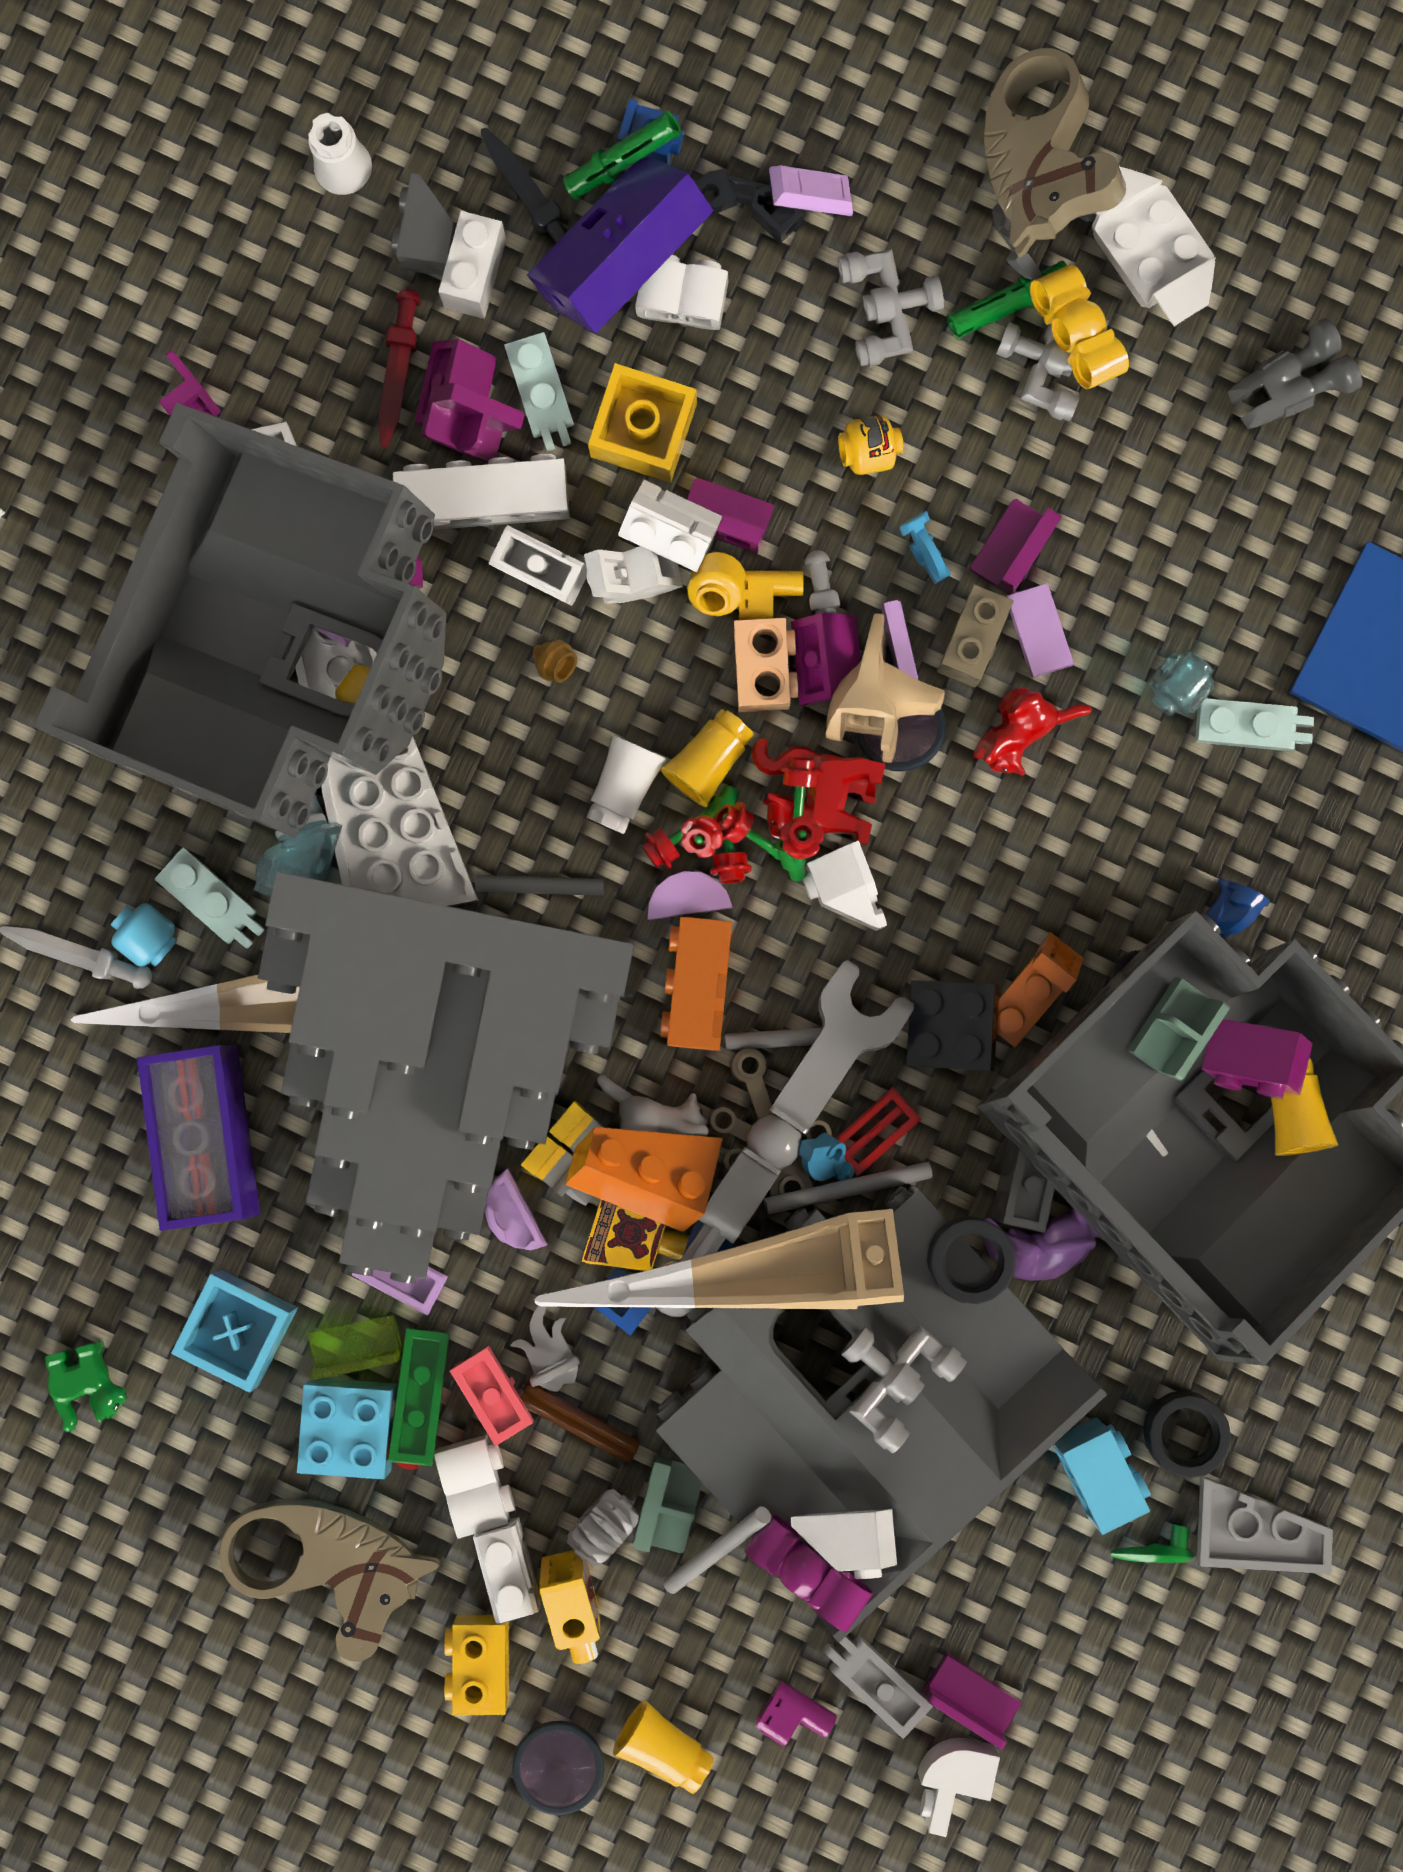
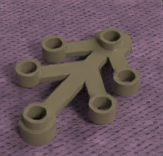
M743 1049L733 1056L730 1068L733 1076L738 1081L746 1083L757 1119L769 1115L768 1111L772 1107L762 1078L766 1071V1060L755 1049ZM747 1057L753 1058L757 1063V1069L752 1074H747L742 1069V1061ZM726 1107L717 1108L709 1117L710 1126L715 1132L729 1133L747 1142V1135L752 1125L736 1118L731 1109ZM720 1112L727 1113L731 1120L730 1125L725 1129L717 1127L715 1123V1117ZM816 1120L804 1138L806 1140L812 1139L810 1131L815 1125L823 1127L825 1133L829 1135L832 1134L831 1128L826 1122ZM734 1148L726 1152L723 1158V1165L727 1171L731 1168L729 1165L730 1156L734 1153L740 1154L743 1149ZM799 1155L793 1164L779 1169L781 1173L769 1191L770 1196L784 1194V1185L789 1180L796 1181L799 1190L812 1187L809 1176L803 1170L802 1156Z

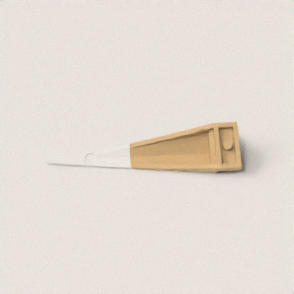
M258 975L74 1016L71 1021L84 1024L291 1033L300 987H297L296 993L293 994L266 989L268 981L258 979Z
M893 1209L846 1213L728 1250L628 1276L539 1295L534 1300L539 1306L780 1309H857V1306L904 1302Z

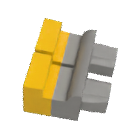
M574 1101L549 1132L574 1151L575 1147L595 1127H605L582 1105ZM547 1134L546 1143H539L521 1164L526 1170L549 1185L561 1197L566 1193L572 1199L585 1206L594 1197L565 1185L573 1154L550 1134Z

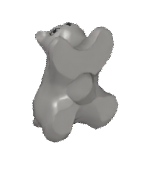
M605 1075L598 1076L597 1081L603 1091L620 1103V1129L693 1136L708 1135V1127H706L708 1119L704 1115L702 1108L698 1105L695 1093H691L684 1104L670 1107L649 1098L633 1096Z

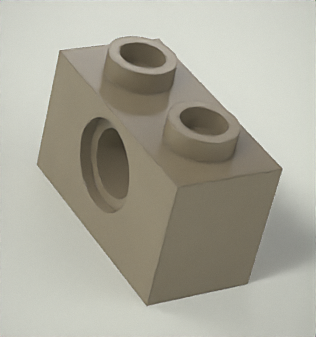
M974 584L965 601L937 672L976 688L982 680L1014 600Z

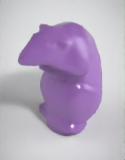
M1075 1209L1049 1220L1045 1233L1039 1231L1027 1234L1013 1228L1009 1232L1003 1231L1011 1241L1016 1257L1012 1278L1029 1281L1057 1278L1077 1266L1088 1256L1090 1250L1095 1248L1096 1241L1094 1238L1099 1236V1234ZM991 1218L985 1219L986 1221L999 1227L997 1223L993 1221ZM984 1237L988 1255L997 1262L998 1256L995 1247Z

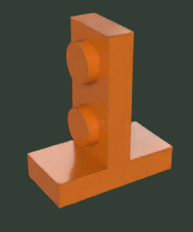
M1050 932L1040 943L1036 954L998 998L997 1034L1013 1047H1016L1063 991L1066 993L1077 981L1084 958Z

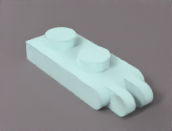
M545 332L504 344L533 437L542 436L547 452L555 450L550 433L556 431L559 433L563 447L570 445L571 441L566 428L574 426Z
M1201 698L1198 700L1195 743L1294 751L1295 743L1312 744L1313 735L1296 732V727H1313L1314 717L1297 715L1298 708L1293 706Z
M184 847L155 878L161 886L228 944L235 939L248 949L253 944V941L242 932L243 928L247 926L257 936H260L265 930L253 919L258 912Z

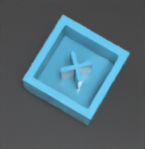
M221 1269L210 1274L171 1354L250 1393L260 1386L298 1307Z
M311 1378L303 1385L297 1473L385 1479L392 1470V1462H389L388 1458L398 1384Z
M1095 1417L1070 1429L1053 1445L1088 1519L1102 1535L1150 1512L1145 1498L1151 1496L1150 1491L1140 1472H1136L1131 1464H1127L1125 1458L1131 1455L1130 1450L1119 1431L1116 1432L1112 1424L1106 1426Z

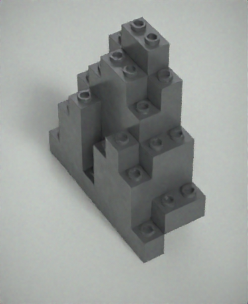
M276 872L265 926H268L258 979L268 981L266 989L293 994L296 993V988L300 987L289 1038L291 1045L281 1094L290 1095L289 1103L316 1108L318 1101H323L324 1105L306 1203L315 1204L314 1211L326 1215L340 1216L341 1210L349 1211L339 1263L348 1265V1272L372 1276L374 1270L391 1272L390 1279L414 1284L417 1277L426 1279L437 1228L444 1229V1236L460 1240H469L470 1234L480 1235L487 1195L492 1185L500 1141L503 1139V1136L507 1137L508 1145L534 1150L535 1142L546 1143L555 1094L558 1095L569 1040H571L570 1048L573 1050L598 1054L599 1046L610 1048L620 996L624 997L634 944Z

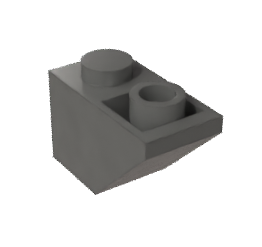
M411 173L409 186L402 187L400 192L399 212L404 214L401 228H395L393 232L392 254H396L402 270L443 276L456 228L454 222L419 174Z

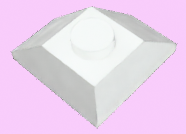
M859 841L848 844L807 863L806 869L808 874L803 879V883L810 900L818 898L821 907L875 931L887 926L882 909L877 910L875 904L878 901L877 889Z

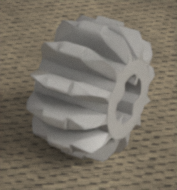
M614 1489L607 1490L604 1494H601L569 1531L567 1543L574 1549V1553L593 1567L605 1562L638 1524L639 1512L632 1506L633 1503Z

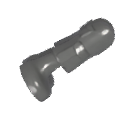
M1322 318L1314 322L1309 332V341L1298 353L1294 355L1289 351H1280L1269 359L1264 360L1255 372L1235 384L1227 392L1233 405L1250 398L1262 390L1267 395L1269 401L1256 406L1241 418L1247 429L1262 426L1280 417L1293 416L1314 405L1315 395L1329 390L1352 393L1362 387L1361 372L1356 362L1349 355H1344L1334 360L1326 368L1309 378L1302 377L1300 374L1306 369L1323 363L1340 353L1342 347L1341 337L1330 319Z

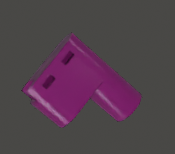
M780 1680L759 1713L755 1723H757L756 1728L762 1734L784 1747L799 1723L826 1738L836 1722L837 1715Z

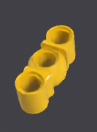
M1067 265L1033 280L1030 284V296L1035 309L1044 317L1046 325L1051 324L1053 337L1057 345L1063 351L1071 353L1067 362L1071 365L1077 382L1084 389H1091L1126 373L1129 368V359L1123 344L1114 336L1113 330H1107L1106 319L1101 308L1096 303L1088 301L1091 292L1086 286L1082 273L1075 265Z

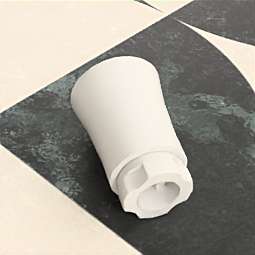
M329 113L319 115L312 121L313 127L308 134L309 147L314 158L315 177L319 184L331 193L338 195L354 193L360 190L370 178L372 171L370 154L358 141L353 128L343 117H334Z
M612 735L608 756L598 785L591 798V801L595 803L592 804L586 818L624 834L630 821L629 818L634 820L644 796L667 759Z

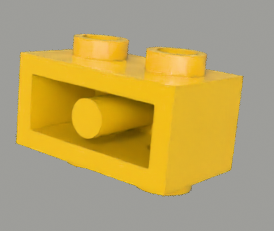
M457 1615L452 1628H446L444 1644L445 1656H452V1673H446L444 1686L445 1700H452V1715H505L509 1705V1621L496 1624L494 1615Z

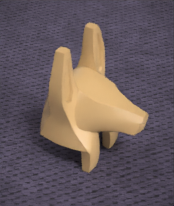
M874 614L861 662L841 680L833 694L827 712L826 738L841 742L845 731L882 736L881 750H883V762L891 763L897 744V720L901 717L914 715H934L936 711L941 709L945 690L912 678L905 672L885 662L886 632L883 631L884 615Z

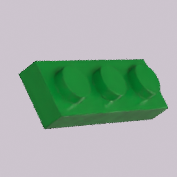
M406 1328L389 1450V1462L433 1466L449 1333Z

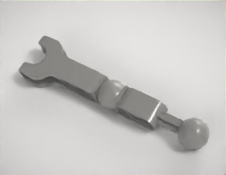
M849 960L841 964L823 989L818 1000V1011L822 1021L820 1035L768 1111L769 1115L759 1118L751 1126L747 1135V1148L744 1147L708 1201L705 1215L699 1219L704 1225L680 1261H669L660 1267L717 1253L725 1239L731 1243L736 1241L781 1173L779 1169L791 1165L798 1158L802 1136L804 1137L858 1055L864 1052L879 1051L890 1046L914 1009L913 1002L905 997L895 999L882 1015L869 1017L860 1014L852 1005L850 996L853 985L859 976V968ZM656 1307L660 1312L671 1317H683L695 1309Z

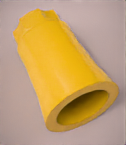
M721 709L714 719L709 720L680 753L661 768V772L688 798L703 807H707L726 774L745 751L744 746L752 739L753 732L736 715L728 710L724 711Z
M1309 1058L1301 1094L1296 1095L1285 1092L1282 1099L1271 1097L1275 1126L1276 1156L1310 1153L1338 1146L1321 1095L1318 1075H1314L1313 1062Z
M646 1700L640 1702L630 1714L613 1748V1756L634 1763L661 1777L675 1787L680 1786L692 1794L702 1786L714 1762L712 1755L701 1748V1743L669 1722Z

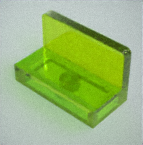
M395 1314L308 1333L315 1367L310 1371L311 1380L398 1362L403 1356Z

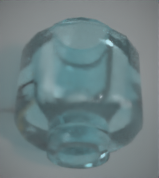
M1186 651L1185 654L1173 653L1169 655L1149 681L1150 688L1156 695L1152 702L1169 716H1173L1176 711L1183 715L1193 714L1214 689V681L1211 677L1214 672L1212 667L1191 651Z

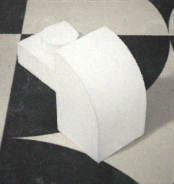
M639 546L625 552L597 549L584 554L587 567L586 578L591 587L592 596L603 597L604 603L630 602L657 596L683 587L678 563L644 547Z
M951 1738L936 1744L926 1753L919 1765L918 1775L921 1785L932 1788L931 1790H924L920 1807V1816L925 1817L929 1833L943 1837L947 1836L956 1793L991 1801L1000 1760L995 1745L968 1738Z

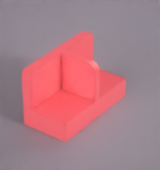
M489 1346L465 1361L458 1362L450 1370L495 1446L534 1422V1419L513 1386L515 1384L513 1377L508 1378Z

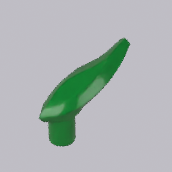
M1172 1525L1170 1546L1153 1543L1145 1547H1127L1110 1551L1111 1557L1132 1562L1185 1563L1195 1557L1193 1551L1187 1550L1190 1528L1179 1525Z

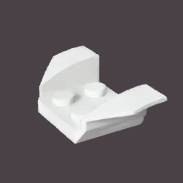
M1119 167L1126 182L1125 196L1116 207L1108 211L1096 213L1097 216L1092 224L1094 239L1140 306L1150 308L1158 303L1173 326H1176L1209 304L1216 257H1214V254L1167 186L1161 185L1163 180Z

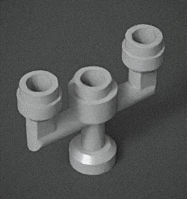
M892 249L866 255L855 251L838 257V269L842 283L850 282L852 284L861 282L867 275L880 272L883 287L871 289L869 295L863 296L867 321L875 320L877 324L888 321L891 323L893 336L881 339L871 335L863 337V340L855 341L860 367L880 365L885 358L914 352L907 317L902 313V309L926 304L927 308L932 312L943 310L944 297L938 275L927 277L923 282L922 288L898 293L899 280Z
M1009 322L996 355L1008 358L1015 352L1039 361L1032 366L1020 400L1048 410L1050 416L1060 421L1064 419L1070 422L1080 397L1072 395L1073 392L1065 389L1053 391L1043 387L1047 374L1056 378H1060L1061 375L1070 376L1072 367L1067 362V359L1071 353L1063 351L1057 345L1053 337L1051 324L1048 325L1045 332L1044 341L1046 344L1044 345L1020 336L1021 330L1019 325Z
M920 1324L897 1351L893 1363L872 1345L874 1343V1334L865 1326L855 1334L841 1353L849 1362H857L861 1359L881 1377L878 1382H872L849 1412L873 1432L874 1440L879 1446L889 1450L892 1454L903 1445L910 1432L897 1417L886 1416L877 1406L886 1394L896 1403L902 1401L907 1406L920 1394L925 1384L919 1380L921 1375L910 1366L919 1353L930 1361L932 1371L940 1378L944 1377L948 1382L954 1380L967 1363L955 1347L943 1345Z

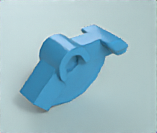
M924 511L902 524L899 529L902 536L911 534L914 543L910 544L909 547L920 566H924L933 583L937 584L950 576L951 573L941 557V552L932 541V534L927 533L924 524L930 518L927 511Z
M823 1133L816 1139L802 1140L798 1154L802 1156L803 1170L809 1177L818 1181H825L832 1177L837 1181L853 1178L855 1171L853 1166L845 1160L846 1146L828 1133Z

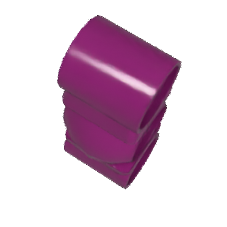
M770 1513L771 1521L756 1532L745 1548V1554L772 1576L780 1577L781 1583L799 1598L807 1601L808 1605L814 1608L827 1622L837 1629L847 1632L873 1595L872 1590L859 1579H855L851 1573L837 1571L788 1522Z

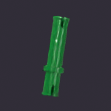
M666 110L661 116L631 133L605 151L599 149L591 154L590 161L571 173L564 175L563 183L568 193L575 200H579L582 198L581 196L604 182L607 184L612 183L618 179V173L640 159L645 158L672 139L678 138L681 134V129L676 118L671 112Z
M1061 260L1041 271L1042 276L1067 266V264ZM1020 276L1018 277V282L947 314V322L953 336L959 340L971 332L990 325L1026 307L1034 308L1030 296V284L1033 280Z

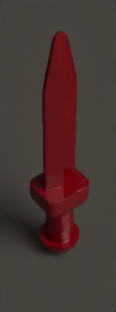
M403 289L397 294L395 300L399 302L396 325L390 326L386 333L385 342L387 347H389V354L378 414L380 445L383 449L389 446L400 419L410 352H415L417 348V336L412 326L415 308L421 304L418 293L412 289Z

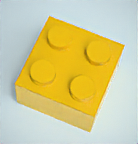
M615 363L588 443L591 458L671 483L697 405V389Z

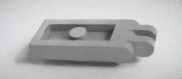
M847 1635L839 1643L845 1648L842 1653L827 1642L822 1650L833 1661L829 1666L832 1673L903 1739L933 1707L927 1702L926 1696L860 1635H857L854 1640Z

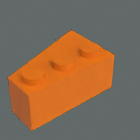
M680 917V926H671L669 951L677 952L675 969L667 968L665 994L672 995L671 1012L663 1011L660 1037L668 1038L667 1046L720 1051L732 929L731 921Z
M595 1127L575 1147L565 1185L684 1232L705 1215L723 1138Z

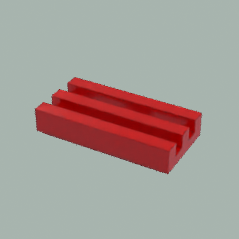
M891 1087L835 1137V1139L844 1143L891 1100L897 1104L894 1109L846 1150L845 1160L853 1166L856 1176H859L922 1120L894 1087ZM904 1112L908 1119L859 1163L852 1158Z

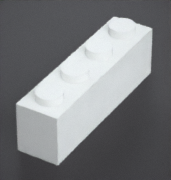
M553 454L534 455L530 458L531 461L514 462L509 457H497L488 460L487 465L471 466L469 461H451L446 463V468L429 469V466L425 464H410L403 467L404 471L393 472V481L405 485L435 514L433 530L570 519L567 473L564 458L556 459V456Z

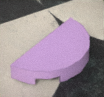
M894 600L883 603L884 629L893 665L918 680L901 601Z
M683 871L669 876L656 887L649 901L648 920L731 909L733 907L727 891L715 878L702 872Z
M509 1168L494 1179L488 1191L484 1212L489 1228L500 1241L514 1248L534 1250L547 1246L548 1243Z

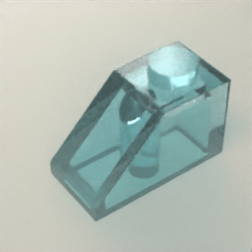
M337 822L317 825L296 835V838L292 837L267 849L256 866V876L258 878L254 890L271 897L276 872L325 881L343 825Z

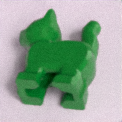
M104 1341L75 1348L79 1359L78 1364H73L69 1361V1350L45 1356L46 1367L49 1371L48 1390L53 1398L55 1408L63 1420L62 1428L66 1432L75 1430L78 1420L76 1412L71 1405L72 1401L89 1394L91 1409L96 1421L100 1423L105 1418L110 1419L111 1416L117 1414L123 1402L127 1400L125 1388L114 1384L110 1380L109 1369L102 1356V1351L105 1347Z

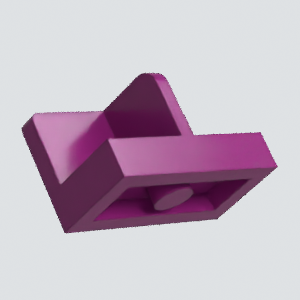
M457 383L432 386L421 435L424 438L488 464V460L497 457L502 432L521 430L525 413Z

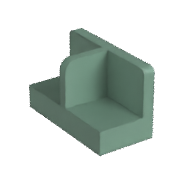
M1175 977L1127 1051L1159 1074L1181 1081L1185 1078L1229 1011L1230 1006L1223 1001L1207 997L1183 978Z
M655 1455L632 1548L650 1552L651 1546L677 1553L685 1551L702 1482L684 1462Z

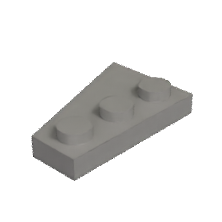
M1200 1476L1197 1564L1199 1566L1331 1574L1333 1529L1329 1526Z

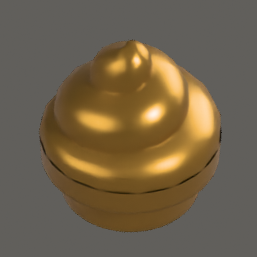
M555 640L534 647L535 667L541 678L548 682L562 683L572 675L577 665V655L572 652V647L561 640Z

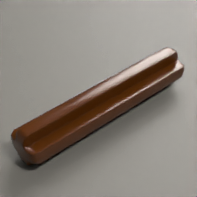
M529 1383L521 1396V1400L529 1410L626 1463L632 1461L639 1448L638 1440L538 1385L532 1387Z

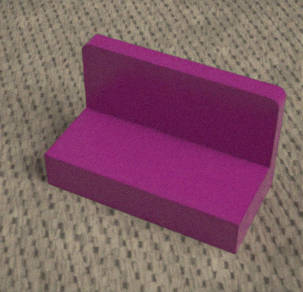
M460 339L433 342L414 423L420 426L423 425L432 386L457 383L489 397L497 362L496 357Z
M171 349L165 354L185 381L159 401L166 412L171 416L176 403L215 417L220 414V409Z
M696 478L687 500L722 516L713 538L758 554L774 506L771 503Z
M1018 499L1012 500L972 563L970 571L1006 594H1013L1062 516L1050 508H1047L1042 515Z
M822 612L791 621V629L795 631L796 655L794 657L800 705L812 706L831 701L841 680L861 662L856 617L854 615Z
M945 1652L923 1688L927 1702L1003 1750L1007 1743L1003 1733L1022 1704L1021 1700L956 1657Z

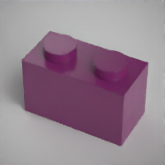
M1223 1019L1208 1041L1201 1069L1215 1079V1085L1223 1088L1241 1090V1086L1244 1084L1257 1087L1258 1093L1273 1098L1282 1099L1285 1092L1300 1095L1313 1043L1300 1032Z

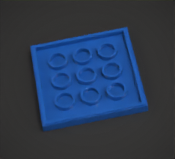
M1368 541L1360 551L1288 694L1403 752V559Z

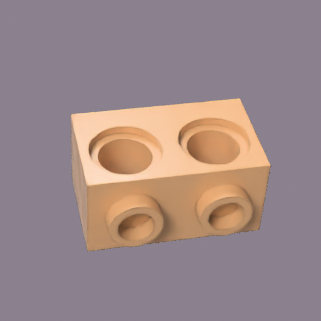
M786 618L734 621L738 712L789 710L790 698H798L797 672H789L788 656L796 655L795 631L786 630ZM760 635H769L775 639L777 647L771 653L762 654L754 648L753 641ZM762 677H772L778 682L780 689L773 696H763L757 692L755 683Z

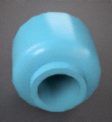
M148 903L140 904L135 910H132L127 905L110 924L117 930L111 939L112 946L136 966H146L149 963L156 966L177 942L173 937L175 933L173 922Z

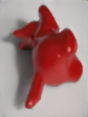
M1016 688L1009 691L1000 702L998 708L1001 711L1002 723L998 727L989 730L981 738L973 752V757L979 760L983 759L989 764V768L993 772L1016 773L1024 776L1025 770L1021 764L1024 750L1033 742L1049 733L1056 725L1076 717L1088 715L1092 712V708L1085 704H1075L1058 710L1053 703L1044 700L1041 693L1037 691L1030 692L1027 688Z

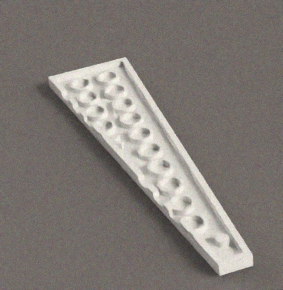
M287 422L251 429L297 446ZM312 628L295 667L299 685L336 699L335 691L352 666L360 663L370 668L377 653L372 648L351 641L348 647H345ZM412 737L410 744L377 775L330 757L327 764V777L321 785L342 885L448 907L479 901L414 737Z

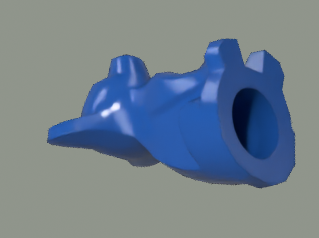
M1219 878L1217 884L1220 886V894L1214 904L1207 910L1206 915L1218 925L1221 931L1219 935L1225 940L1249 927L1259 916L1263 908L1269 905L1270 900L1252 888Z

